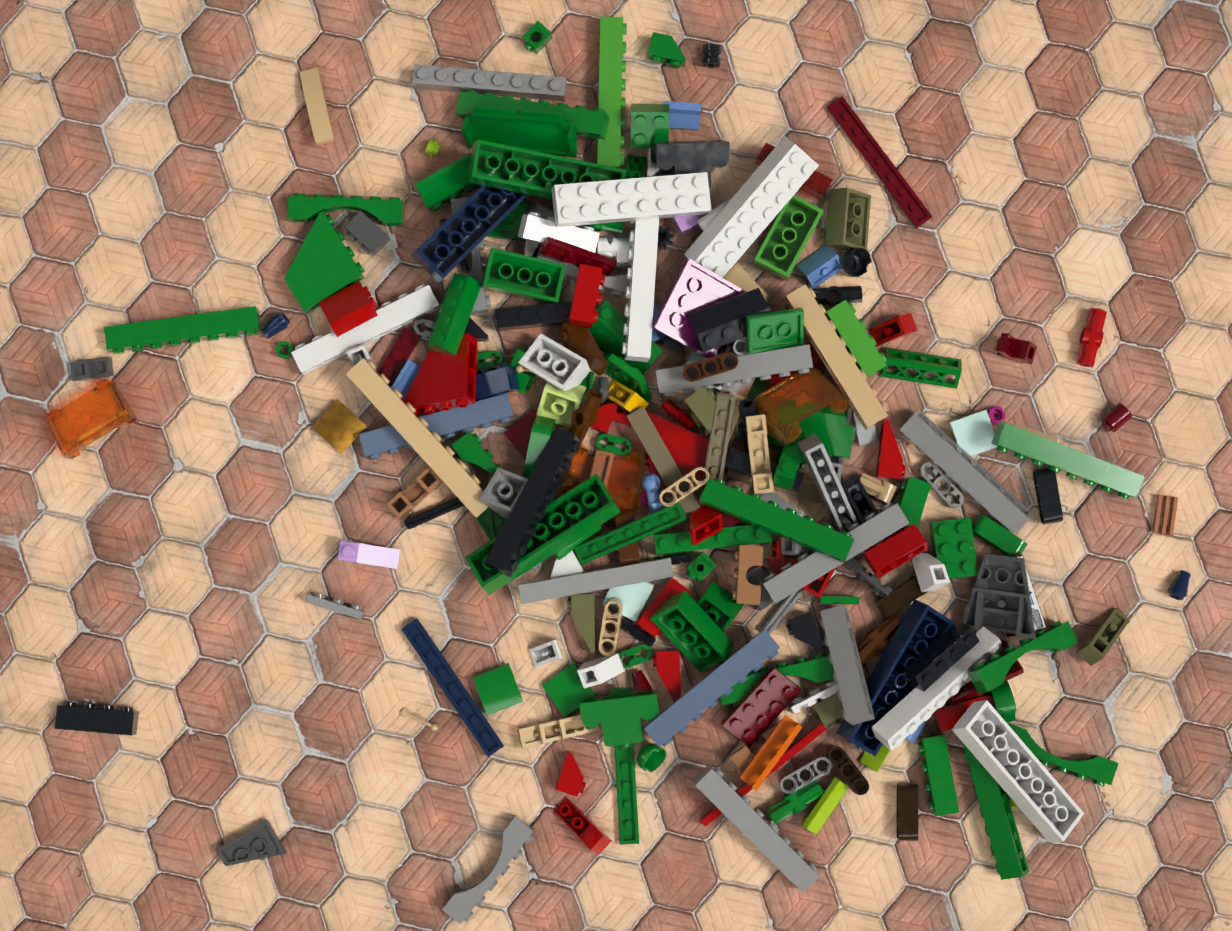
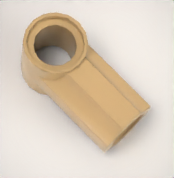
M861 474L859 479L866 492L873 496L874 499L884 504H889L897 487L886 481H879L867 474Z

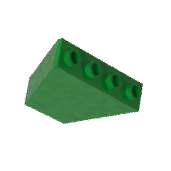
M323 211L317 216L284 278L306 314L319 307V302L365 278L362 274L365 270L360 262L355 263L352 258L355 256L350 246L345 247L342 242L345 240L340 230L335 231L332 226L335 224L330 214L326 215Z

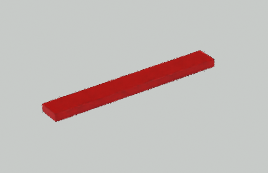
M817 724L791 745L768 776L826 731L823 724ZM745 782L736 792L740 796L742 794L746 795L753 788ZM715 806L700 818V822L707 826L720 816L722 812Z

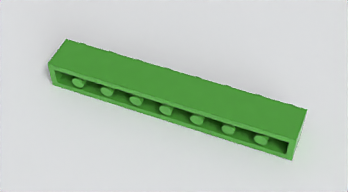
M600 17L598 108L605 110L610 118L605 140L598 139L597 164L620 168V165H624V154H620L621 146H624L625 135H621V128H625V116H621V109H625V98H622V91L626 89V79H622V72H626V60H622V53H626V42H623V35H627V23H623V17Z

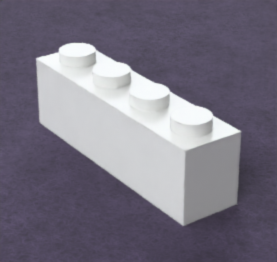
M530 212L529 215L523 214L518 237L543 243L547 237H551L595 252L600 233L594 232V228L583 226V229L576 226L556 227L554 217L548 216L547 219L540 218L541 214Z

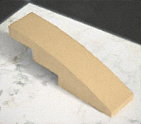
M318 67L300 71L303 93L315 143L319 145L335 141Z
M581 714L517 729L521 748H527L600 729L599 725L594 728L586 727L582 723Z

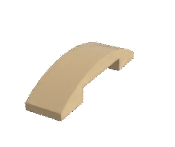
M765 414L745 416L754 494L774 492Z

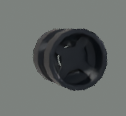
M716 44L703 45L702 52L705 55L702 58V66L708 68L720 67L721 60L718 55L721 54V46Z

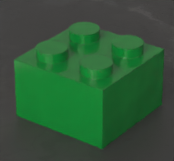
M631 104L630 148H651V143L669 142V104Z

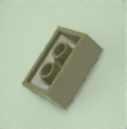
M848 187L829 189L825 246L839 250H850L852 248H865L867 250L871 195Z

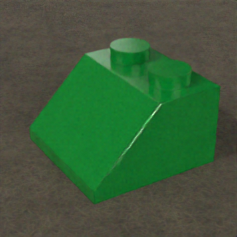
M714 581L697 602L723 632L744 606V604H736L733 596Z

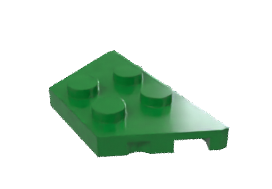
M612 353L603 354L608 363L604 373L635 391L649 403L653 397L641 371L636 367L626 364V361L618 355L615 356Z

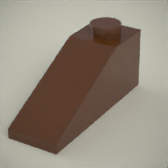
M569 322L563 323L558 334L559 340L565 348L586 359L589 368L598 376H601L608 363L589 328L569 324Z

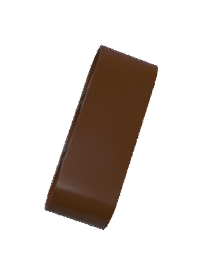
M724 353L688 364L683 370V376L688 381H698L734 370L738 366L739 361L734 353ZM728 356H732L735 359V364L732 367H727L724 364V360ZM708 362L716 364V370L712 373L706 371L705 366ZM691 367L697 369L698 374L695 378L687 376V370Z
M624 510L615 515L616 529L635 521L634 510ZM637 542L619 549L621 566L640 562Z

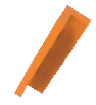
M784 715L739 778L757 791L800 732L802 726L787 715Z

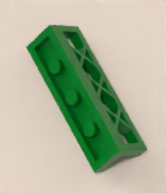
M886 347L884 356L887 360L885 362L887 366L882 369L881 377L957 389L962 372L961 359ZM888 365H894L899 370L890 372L887 371ZM912 368L916 369L918 373L909 375L906 370ZM931 371L935 372L937 376L927 378L925 373ZM948 374L955 375L954 382L946 381L943 377Z

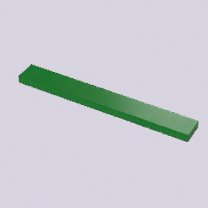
M630 688L611 689V695L631 693ZM634 743L629 747L616 745L614 748L620 845L639 844Z

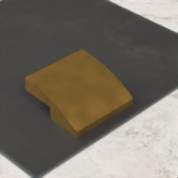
M338 399L312 425V428L341 454L367 427L363 421Z

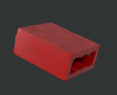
M360 281L319 302L337 337L378 316L374 309L378 306L373 297H371L372 295L367 286L362 287Z

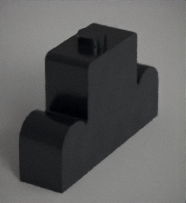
M726 140L651 143V163L653 166L661 170H669V175L707 172L709 188L711 187V166L722 168L729 162V141Z

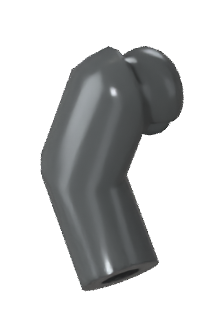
M607 377L599 378V388L597 391L603 394L600 406L604 404L609 395Z

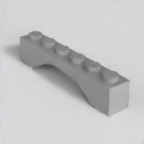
M470 197L451 199L452 215ZM483 240L472 250L470 277L479 283H482L483 269H485L486 265L485 258L481 257V251L484 250ZM480 288L471 314L488 312L487 307H491L490 296L486 295L485 288Z
M538 252V259L566 265L563 280L570 278L574 280V283L577 282L578 267ZM627 273L618 276H606L604 286H600L599 291L606 289L611 291L610 294L621 297L625 295L626 287L630 283V279H627Z
M516 815L503 831L501 854L493 870L476 885L456 891L442 910L459 924L463 920L467 922L474 914L471 911L474 906L477 905L479 907L485 900V892L487 890L492 891L498 883L496 878L500 874L503 876L510 868L508 863L511 859L516 860L522 853L520 850L524 843L528 845L533 839L534 835L532 833L534 829Z

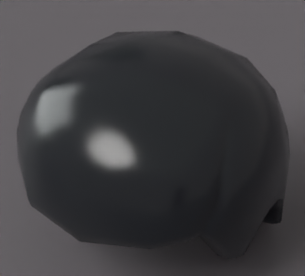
M852 248L843 255L841 265L844 273L849 277H860L867 272V266L872 261L869 252L865 248Z

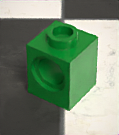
M537 21L523 35V45L529 52L534 51L538 54L551 41L552 33L542 23ZM537 35L541 37V40L533 42L531 40L532 37Z

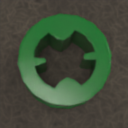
M282 341L278 343L276 353L279 357L289 359L293 356L291 352L294 351V347L289 342ZM282 346H289V353L287 355L285 353L281 355Z

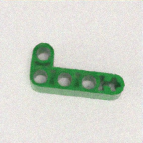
M536 416L531 431L522 477L529 479L554 431L556 419Z

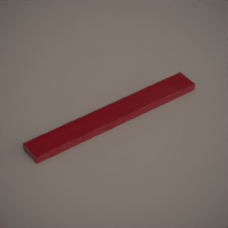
M841 96L827 106L826 109L915 228H919L932 218L930 212L844 97Z

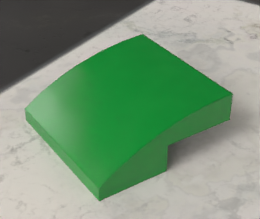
M509 663L473 676L487 715L523 702Z

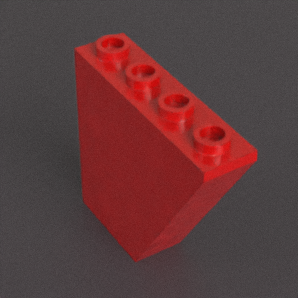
M464 333L456 356L433 350L428 352L403 400L405 404L409 402L416 409L414 414L417 417L419 414H434L435 411H450L451 408H466L468 405L475 404L478 339L469 333Z
M647 412L683 476L696 467L705 466L708 438ZM645 455L646 467L650 466V473L659 477L661 481L660 489L666 488L649 455ZM698 470L695 473V479L702 481L704 471Z

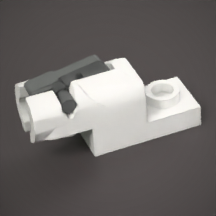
M624 233L600 236L598 238L597 254L612 259L616 257V267H631V261L628 260V251L632 249V242H629V238H626Z

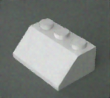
M543 334L537 337L518 362L519 365L563 391L580 385L590 372L586 359Z

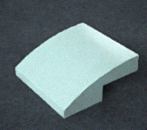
M987 410L949 423L956 440L955 443L970 456L997 447L991 444L994 431Z
M647 581L610 588L602 605L605 606L611 598H618L623 603L622 615L636 622L654 584ZM616 604L609 605V609L615 612L619 611V607Z

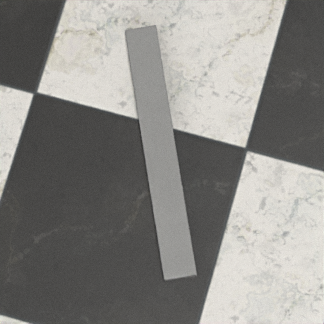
M666 557L518 584L521 604L674 576L671 558Z

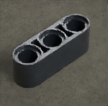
M1049 467L1033 470L1037 503L1043 525L1063 521L1056 473L1049 470Z

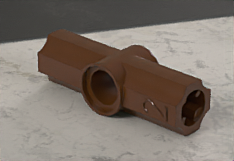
M588 389L580 408L572 413L573 423L568 432L576 434L581 441L580 445L590 425H594L597 422V410L603 399V394L594 389Z
M892 614L883 623L871 630L866 635L865 640L857 646L861 665L865 664L876 652L881 651L890 642V639L901 623V620L895 614Z

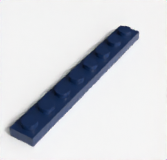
M416 618L403 627L401 630L486 755L489 757L504 747V744L419 619Z

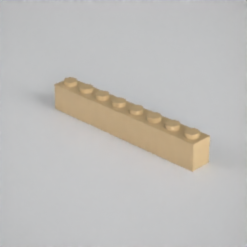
M805 284L786 295L784 301L789 309L802 308L804 310L805 335L863 428L867 430L888 416L886 414L888 410L884 403L879 402L876 398L877 392L872 385L869 386L866 382L867 376L862 369L859 370L855 363L857 361L854 355L846 350L845 347L847 345L844 339L836 334L834 323L826 318L824 307L816 302L814 291Z

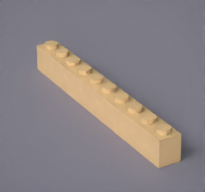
M364 358L361 359L346 375L477 518L488 508L479 500L484 492L483 488L479 485L481 481L475 474L470 475L466 471L468 467L461 459L457 461L453 457L455 452L448 445L444 447L440 442L442 438L436 431L431 432L427 428L429 426L428 422L422 416L418 418L414 414L416 409L409 402L405 404L401 399L403 395L397 388L392 389L388 385L390 383L389 379L383 373L379 375L375 371L377 366L370 359L367 361Z

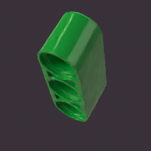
M980 514L972 526L973 534L1007 556L1017 553L1022 554L1028 545L1025 541Z

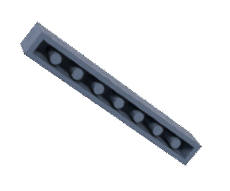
M505 393L476 401L475 404L468 405L466 408H451L450 411L437 412L423 416V418L428 422L429 426L427 428L431 432L436 431L440 437L449 439L455 437V433L458 432L467 434L469 431L474 432L473 428L481 426V429L492 427L494 422L499 421L500 424L510 422V418L514 417L509 396ZM392 425L359 434L364 455L367 458L370 457L371 460L381 458L383 453L389 452V455L399 453L401 448L413 449Z
M763 629L659 714L657 718L648 723L644 730L658 747L660 745L665 747L673 740L671 736L676 732L681 734L688 728L687 723L691 720L695 722L702 717L704 709L707 707L709 710L718 703L717 699L721 695L726 697L733 691L732 686L737 682L740 685L749 678L747 676L752 670L754 672L758 671L763 666L762 662L765 659L771 660L779 653L777 651L780 648L779 645Z

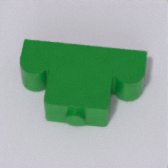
M657 690L581 699L579 702L582 723L588 728H594L601 723L605 746L619 745L620 747H629L632 743L642 742L644 738L642 718L646 721L654 720L659 714L660 707Z

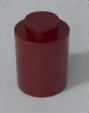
M1119 403L1102 417L1103 423L1101 424L1106 431L1115 433L1132 418V414L1123 404Z

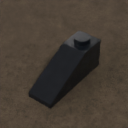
M858 475L841 483L860 525L865 523L864 518L872 513H875L876 516L879 514Z

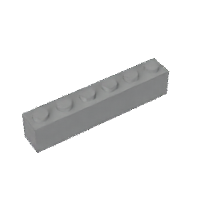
M814 434L798 442V445L837 532L840 533L841 530L849 532L847 528L857 523L856 517L823 443Z
M841 604L820 611L822 617L820 618V624L825 629L826 636H824V641L830 650L828 658L830 664L834 667L833 678L835 683L838 684L839 691H837L839 701L843 704L842 716L844 720L855 725L875 719L848 609Z

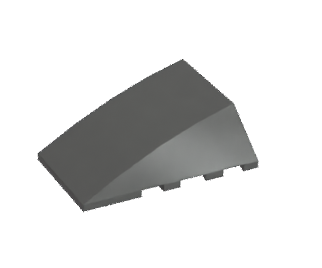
M985 554L961 623L972 627L976 631L984 626L987 630L1036 639L1025 558Z

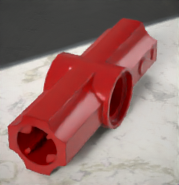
M1090 308L1086 326L1083 328L1080 336L1081 346L1076 364L1091 368L1094 366L1097 350L1100 348L1104 336L1102 330L1107 314L1106 311Z

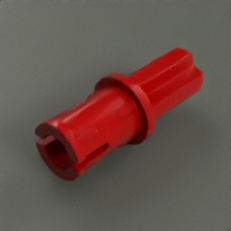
M670 398L661 406L662 409L673 417L674 421L677 420L685 429L691 431L695 427V422L684 413V409H680Z

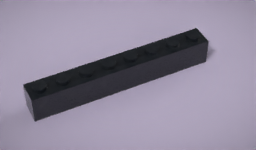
M557 427L553 431L485 560V564L491 570L511 577L512 573L517 570L521 556L525 554L530 539L534 537L539 522L545 516L546 508L553 501L557 487L562 484L566 470L570 468L575 453L580 449L581 441L576 434Z

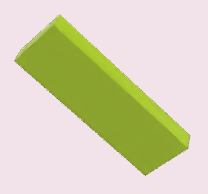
M835 777L802 826L817 835L849 787Z

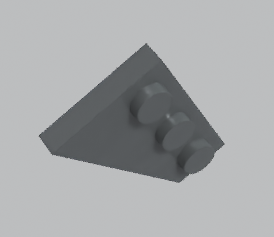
M854 557L842 564L849 571L853 569L857 573L856 578L862 583L867 582L872 586L870 590L877 596L880 594L888 596L891 593L892 589L889 586L885 588L881 584L880 579L871 572L868 573L867 569Z
M268 819L216 849L225 866L287 853Z

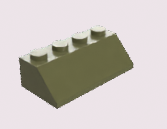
M703 386L684 400L683 409L706 438L712 429L715 408L714 399L716 396L710 388L705 389Z

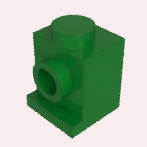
M702 552L687 567L689 570L687 575L694 582L696 580L700 582L717 565ZM702 564L704 566V570L702 572H699L697 570V565Z

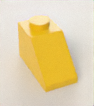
M614 379L609 385L607 399L614 404H618L621 409L629 414L642 407L646 408L649 404L635 391Z

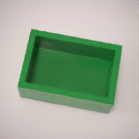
M971 518L929 523L933 557L945 564L949 579L977 576L978 569Z

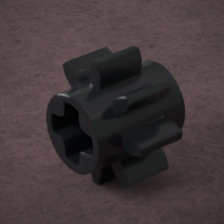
M660 226L657 248L661 246L666 250L668 244L673 245L670 239L674 238L675 235L669 233L670 227L665 230ZM659 235H666V240L659 241Z

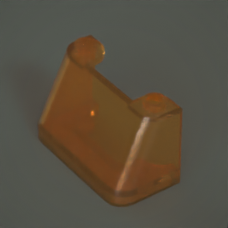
M815 367L810 368L808 373L798 374L797 372L762 392L755 399L757 414H765L767 434L787 445L799 437L801 433L799 422L828 405L831 411L837 414L850 408L848 400L842 392Z
M106 378L100 380L95 388L61 409H54L47 414L46 421L65 458L73 460L81 455L78 450H85L86 446L113 429L122 427V424L126 422L131 424L137 420L113 380H107Z
M582 444L579 451L575 453L570 468L564 474L563 495L589 479L594 455L588 454V449ZM634 450L627 453L626 458L614 457L607 490L621 510H637L639 508L646 453Z

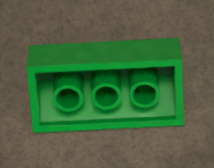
M471 152L415 184L429 211H437L447 201L450 200L451 202V199H458L463 192L466 191L468 193L477 188V184L467 182Z
M490 248L481 288L550 304L558 303L566 265Z
M457 273L450 277L424 348L456 356L480 291L481 283L470 276Z
M605 300L596 310L599 311L597 323L593 322L592 328H589L599 349L605 354L612 353L625 360V354H622L623 342L626 343L623 327L624 323L627 324V319ZM651 341V355L648 362L625 361L629 366L639 369L641 374L644 375L663 354V350Z
M685 590L672 596L650 618L699 672L727 660L734 646V643Z

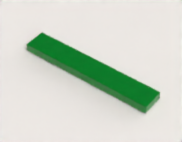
M678 502L582 543L574 550L580 565H584L684 522L687 518L681 503Z

